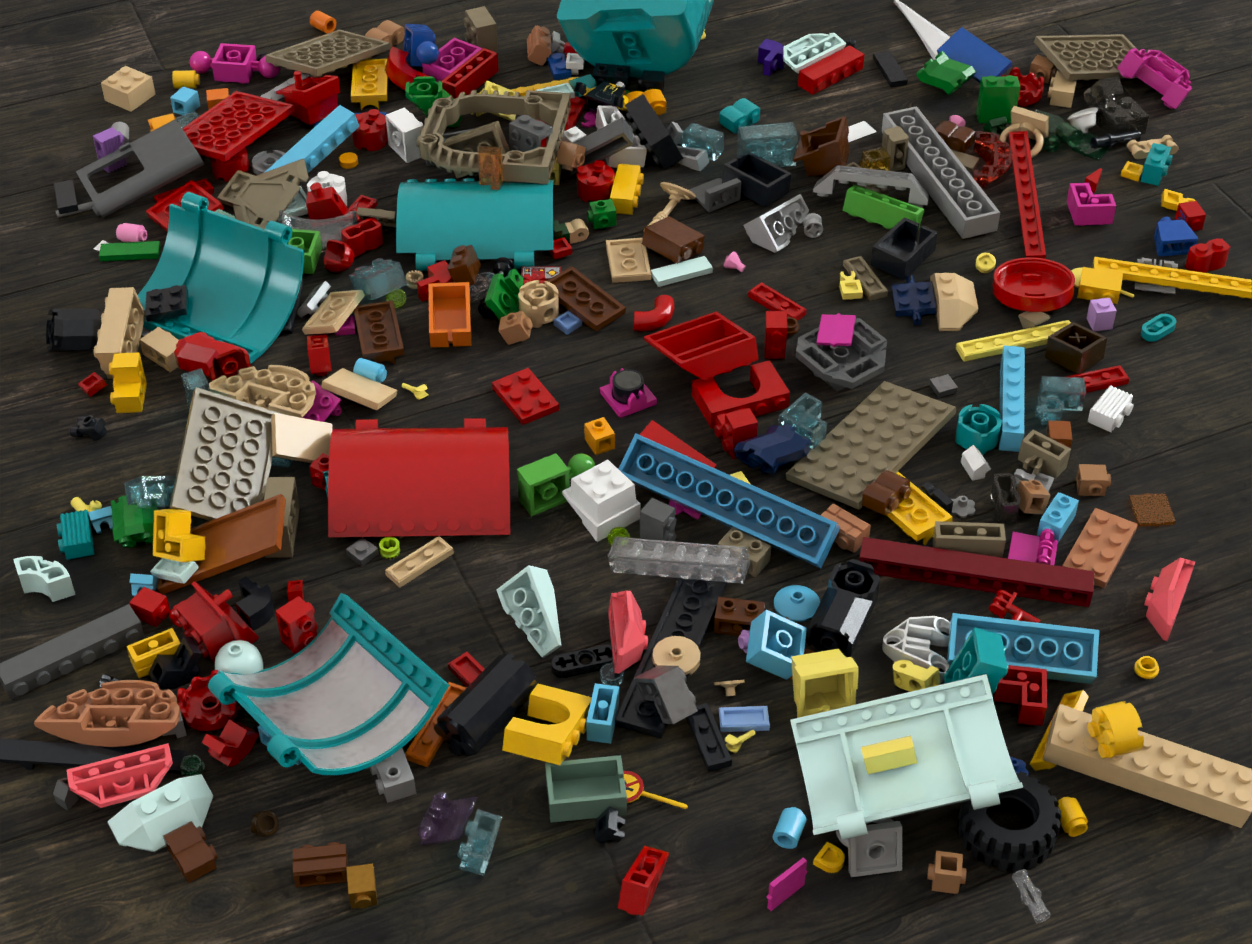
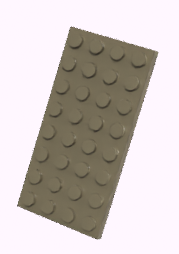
M884 381L814 446L806 457L798 461L786 473V480L859 510L863 506L862 494L870 483L875 482L879 475L886 470L896 474L956 414V407Z

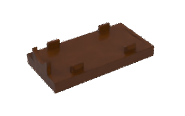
M572 266L547 280V282L554 284L558 289L559 304L563 305L581 319L582 323L591 327L594 331L600 330L626 314L625 306Z
M393 300L357 305L354 309V316L363 359L374 360L376 363L389 361L395 365L394 357L404 355V348Z

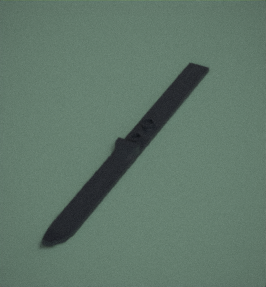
M0 739V762L20 763L27 770H33L35 764L79 767L148 748L126 746L102 747L78 743ZM170 749L173 764L167 773L183 774L187 750Z

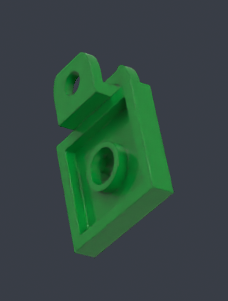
M516 269L510 270L506 277L500 273L492 276L485 303L495 313L499 321L501 317L519 312L517 293H520L519 289L523 286L524 281Z

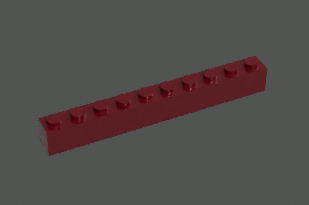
M863 537L859 561L871 564L875 575L992 593L1004 590L1012 595L1016 592L1018 597L1090 607L1095 571Z

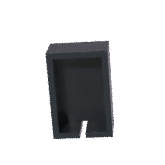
M747 151L738 156L737 159L734 158L724 164L722 183L738 178L741 181V194L766 207L789 193L792 173Z
M904 217L873 245L871 265L905 280L908 275L935 251L938 232L922 225L918 243L919 223Z

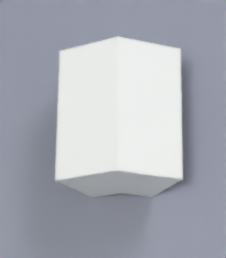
M972 445L962 453L961 464L971 480L985 478V474L991 468L981 452Z

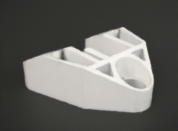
M937 616L910 617L884 636L882 650L894 662L909 660L914 665L926 669L930 666L941 668L944 670V672L939 671L940 683L944 682L943 676L948 670L949 664H947V660L944 657L930 650L929 647L930 645L948 646L949 636L941 632L949 634L950 622ZM891 641L897 642L896 644H887Z

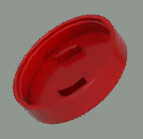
M1031 257L1013 259L1001 264L994 272V296L1001 303L1017 310L1028 312L1056 310L1067 305L1074 295V274L1066 266L1052 260Z

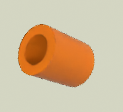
M315 11L310 16V25L328 34L335 30L336 20L321 11Z

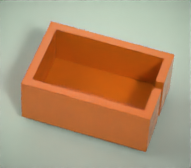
M469 282L428 284L430 347H449L450 343H453V347L472 346Z

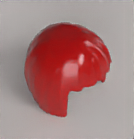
M328 240L324 256L325 269L335 273L348 270L354 262L352 248L344 242Z

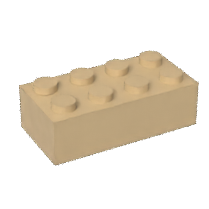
M134 287L110 288L108 297L105 298V311L101 315L102 324L97 332L98 341L97 345L94 346V356L98 359L101 370L105 372L108 379L114 378L109 373V363L113 361L114 353L138 352L145 311Z

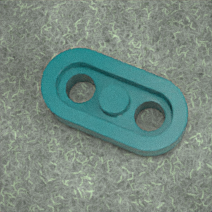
M1159 314L1142 325V338L1149 342L1158 341L1175 330L1176 318L1170 314Z

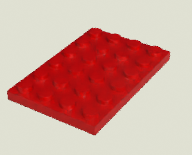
M235 91L182 129L198 154L219 159L220 161H228L257 138L264 135L268 130L275 127L279 122L286 119L295 110L292 104Z

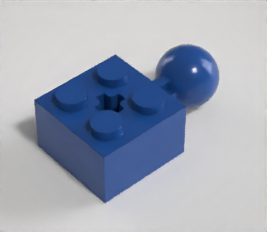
M405 24L404 51L409 53L406 62L410 66L423 67L422 63L432 64L439 57V49L435 45L436 36L427 25Z

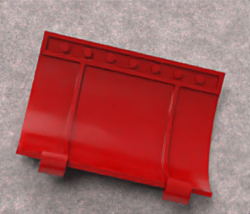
M464 418V428H378V419L356 420V429L332 430L328 473V537L510 535L508 427H486V418Z

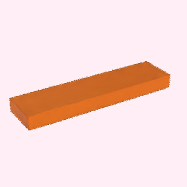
M448 682L449 687L437 708L407 749L405 756L408 761L425 767L429 766L444 741V738L439 736L434 730L437 718L466 687Z

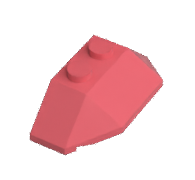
M1181 557L1162 568L1159 577L1154 576L1150 588L1154 591L1153 593L1148 592L1144 603L1145 606H1148L1146 617L1165 641H1168L1195 565L1194 561Z
M631 591L611 593L608 617L614 673H621L641 660L643 650H647L648 636L644 635L646 620H642L641 609Z
M169 743L67 769L69 789L100 808L140 798L156 790L173 764Z

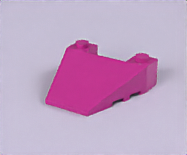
M1136 48L1129 50L1117 68L1120 70V74L1125 78L1130 77L1132 79L1135 76L1164 95L1161 100L1164 101L1165 106L1170 109H1177L1192 90V87L1189 86L1191 84V81H1189V71L1159 50H1148V52H1145V49L1138 51Z

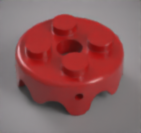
M1018 67L1012 68L1008 75L1018 76L1020 83L1017 105L1026 107L1038 102L1043 94L1044 77L1037 79L1033 72L1023 76Z
M219 670L212 671L208 677H194L186 690L184 688L178 689L177 698L182 719L193 729L199 731L221 729L226 726L229 719L234 720L240 712L241 705L237 701L224 705L208 689L210 679ZM210 702L217 703L214 707L211 708L204 707L206 704Z

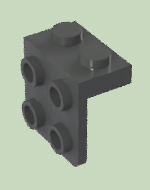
M521 115L509 123V150L526 152L541 147V140L553 133V127L528 115Z

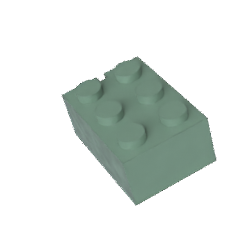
M621 755L563 761L561 765L545 763L550 823L598 818L609 806L618 809V816L627 815V794Z

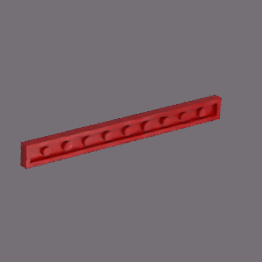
M1009 132V145L1025 258L1046 259L1028 132Z

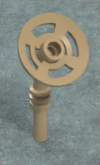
M661 182L660 186L670 195V201L663 211H660L653 217V221L649 225L667 218L681 199L692 200L696 198V195L678 185Z

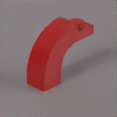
M392 46L386 62L385 72L394 84L405 90L407 82L410 81L411 84L416 77L429 76L414 70L407 64L408 52Z

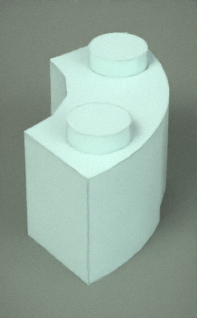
M25 556L13 559L24 593H43L49 596L52 602L76 595L68 571L59 562L43 560L41 556Z

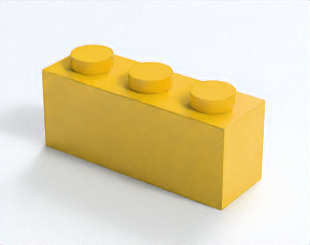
M618 164L610 195L617 214L633 215L634 207H638V196L641 194V185H643L644 173H641L640 165Z

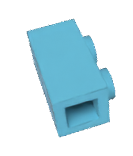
M1058 492L1040 519L1037 535L1040 536L1041 532L1045 529H1051L1055 535L1054 539L1058 540L1059 543L1076 516L1079 500Z

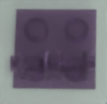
M438 792V794H435L430 807L427 809V813H425L418 827V836L422 838L420 844L427 845L458 840L463 833V828L472 814L473 807L478 798L475 796L449 801L446 793Z

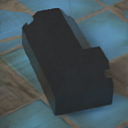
M855 559L847 561V564L842 566L841 563L835 564L829 576L828 588L806 632V643L809 646L811 643L815 647L814 652L839 649L844 656L851 657L878 598L880 578L874 574V568L871 564Z

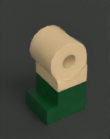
M574 219L563 224H559L558 220L553 221V240L565 237L569 244L584 241L589 236V231L582 219Z

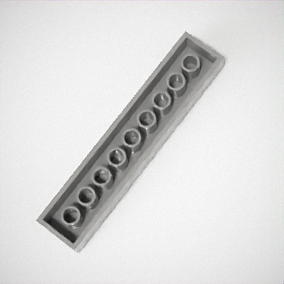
M918 107L883 113L882 133L885 129L900 126L904 133L908 135L906 165L961 238H970L997 231L1000 211Z

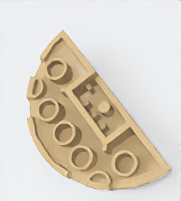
M269 365L268 369L256 370L254 366L239 370L238 375L229 378L223 375L204 386V390L280 414L302 418L310 410L316 395L314 383L309 381L306 373L296 368L282 365Z

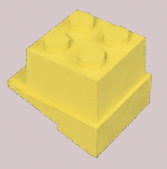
M839 649L791 656L797 718L856 705L858 665L852 657H845Z

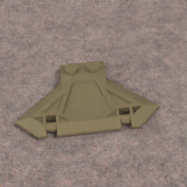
M303 158L256 176L237 170L217 199L222 204L234 208L236 220L265 229L269 221L277 222L301 189L298 186L299 183L308 180L309 176L305 160Z

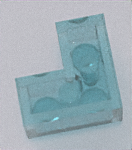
M804 393L779 415L780 426L783 427L784 424L791 425L796 429V433L811 441L810 450L815 449L826 438L827 422L821 420L822 401Z

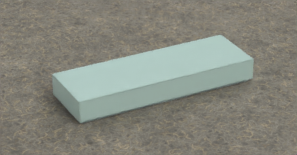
M702 256L678 264L675 263L652 269L651 277L657 286L661 287L710 274L713 272V267L707 258Z

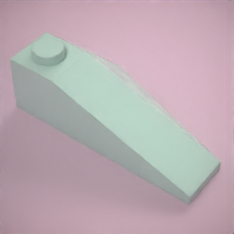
M528 565L499 587L497 593L504 611L513 617L516 621V626L525 632L528 641L540 656L545 658L562 646L555 593L547 570Z

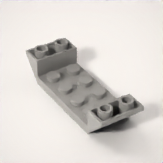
M837 165L820 178L813 188V192L817 193L818 196L824 197L833 193L836 180H838V183L849 184V181L857 182V185L868 186V183L876 184V187L879 188L895 186L897 190L910 188L908 203L920 208L928 205L929 198L927 191L911 173Z

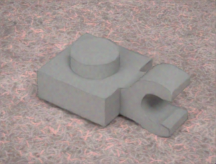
M1016 469L1011 484L1018 487L1020 480H1037L1042 483L1049 493L1054 477L1043 473L1035 475L1034 470L1032 474H1029L1022 469Z

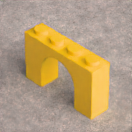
M537 684L530 693L527 716L556 724H539L513 717L505 727L502 750L561 765L565 757L570 756L573 745L578 744L580 734H584L586 731V721L592 697Z

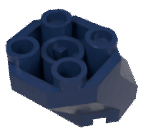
M784 424L783 427L773 425L769 426L767 432L762 435L738 442L734 452H737L736 458L748 467L755 470L756 466L762 468L761 473L775 474L778 466L806 457L810 451L811 441L796 433V429L791 425Z

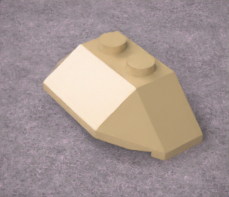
M934 273L930 276V282L932 281L939 331H960L963 325L978 312L974 284L972 281L956 273Z

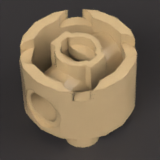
M534 280L521 286L519 289L520 293H518L519 311L522 310L526 317L531 319L532 327L539 328L542 324L550 323L559 317L558 289L554 284L547 281L543 284L539 283V280Z

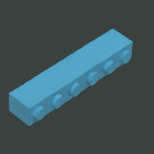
M339 105L265 172L304 158L307 172L309 173L360 127L355 113Z
M1003 346L1000 363L999 414L1002 425L999 436V450L1019 452L1024 438L1025 347Z

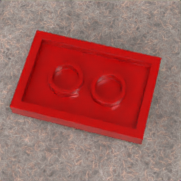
M529 368L492 382V389L522 425L559 411V403Z

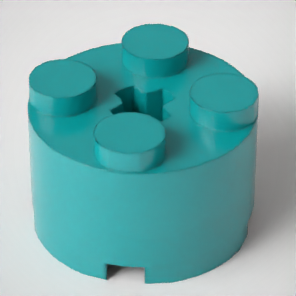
M979 404V407L965 406L959 412L955 442L965 449L974 445L982 455L986 451L995 448L999 441L1002 425L999 412L985 404Z

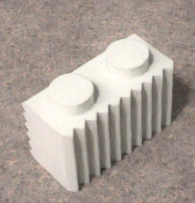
M1112 385L1109 386L1090 409L1088 422L1109 432H1112L1115 427L1119 428L1124 416H1128L1134 405L1131 403L1132 394L1125 393L1124 390L1121 391L1116 387L1113 388Z

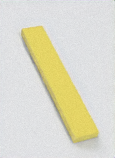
M1066 320L956 343V350L965 362L1002 354L1004 345L1025 347V349L1046 345L1048 336L1071 322Z

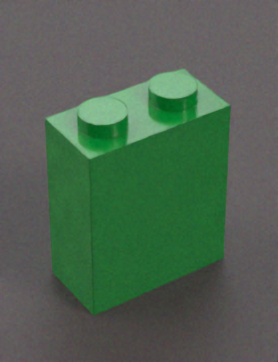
M1018 76L981 77L976 109L978 123H987L989 120L1006 116L1008 123H1011V110L1013 106H1017L1020 92Z

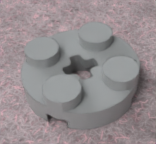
M273 150V153L262 151L256 154L252 159L253 173L256 175L264 173L285 153Z

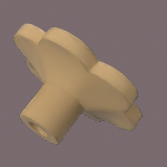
M745 679L714 682V685L724 687L726 696H734L735 686L745 683Z

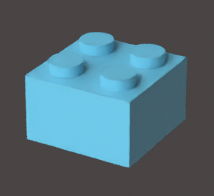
M765 610L751 622L746 662L787 680L792 676L791 656L804 654L807 628Z

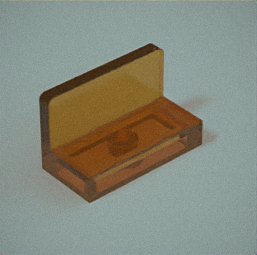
M480 146L478 148L479 183L481 185H491V190H499L503 185L502 147Z

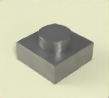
M363 537L346 549L347 556L361 567L379 555L378 548Z

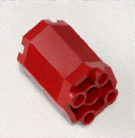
M198 332L187 336L176 343L174 355L178 367L193 374L209 377L212 381L223 375L227 378L238 375L240 369L251 367L249 354L246 349L214 340L213 337L208 336L205 332Z

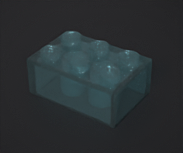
M794 123L739 127L737 157L749 151L778 167L796 166L793 158L797 149L798 134Z

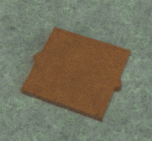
M1165 493L1129 495V501L1138 526L1159 527V525L1175 524L1176 521Z

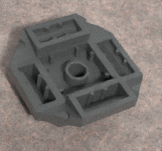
M860 318L855 320L851 346H838V348L832 349L830 345H817L819 327L798 337L796 358L812 370L814 376L820 377L836 392L845 388L853 389L884 372L887 339Z

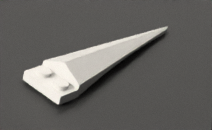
M894 0L895 5L911 23L932 59L935 60V57L938 55L937 49L950 37L901 1Z

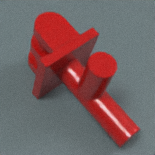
M999 590L996 594L997 596L993 599V603L989 606V610L999 616L1000 619H1003L1008 612L1013 615L1011 620L1040 623L1041 621L1012 604L1017 595L1016 592L1012 595L1004 590Z

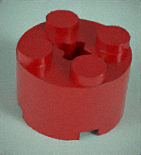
M377 109L355 114L360 127L352 133L354 146L362 150L361 147L367 148V151H376L384 148L388 141L386 117L379 113Z
M246 147L228 161H220L210 157L213 176L218 180L223 178L225 182H229L237 170L248 173L250 171Z
M596 160L594 163L578 167V197L587 203L588 200L595 202L610 199L615 179L614 170L602 160Z

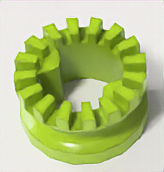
M385 537L380 541V555L383 558L391 559L393 557L394 559L395 556L397 557L400 554L398 539Z

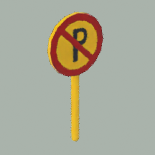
M623 771L627 803L634 802L640 796H644L687 809V804L643 791L644 784L640 776L631 771Z

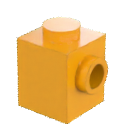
M604 417L584 424L585 440L595 455L615 449V433Z

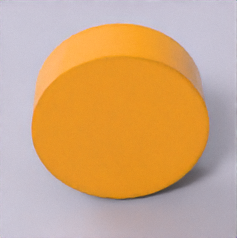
M352 152L343 153L339 157L340 166L346 169L356 167L358 165V156Z

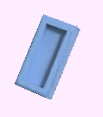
M767 706L720 707L718 710L720 732H745L752 729L754 731H769L770 723Z

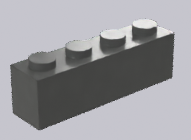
M623 117L573 143L586 147L585 160L582 166L594 163L596 160H604L633 145V129ZM573 168V171L566 170L571 176L577 173L576 168Z

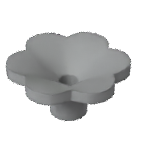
M966 496L951 499L954 501L953 515H957L959 518H966L968 515L972 516L975 514V502L973 500H969Z

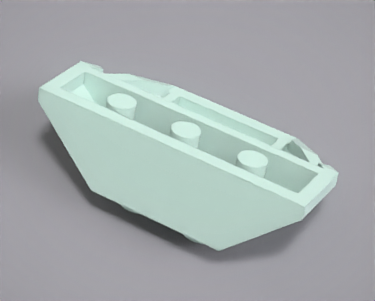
M823 33L808 34L783 47V61L799 74L800 70L843 49L846 46V42L835 33H829V35Z
M202 774L178 778L129 803L108 821V825L119 845L156 852L166 847L163 835L190 821L193 822L195 827L200 826L202 828L213 799V794Z

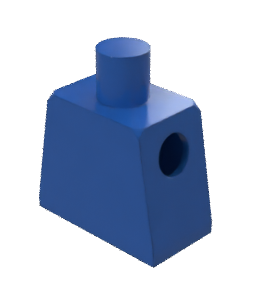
M1168 216L1163 217L1157 223L1154 234L1157 255L1159 257L1188 254L1190 247L1197 244L1198 237L1184 220H1171Z

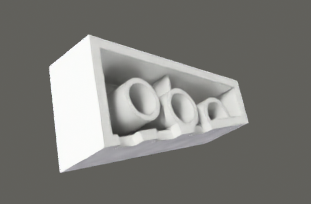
M598 106L595 121L597 130L622 118L623 115L615 106ZM633 134V145L606 158L607 165L613 168H617L618 164L640 165L644 167L647 148L645 145H641L640 138Z

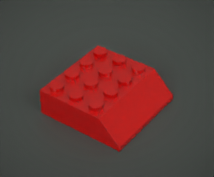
M717 311L644 336V340L681 368L703 380L712 379L715 375L721 373H729L735 368L748 366L752 362L759 360L756 337Z

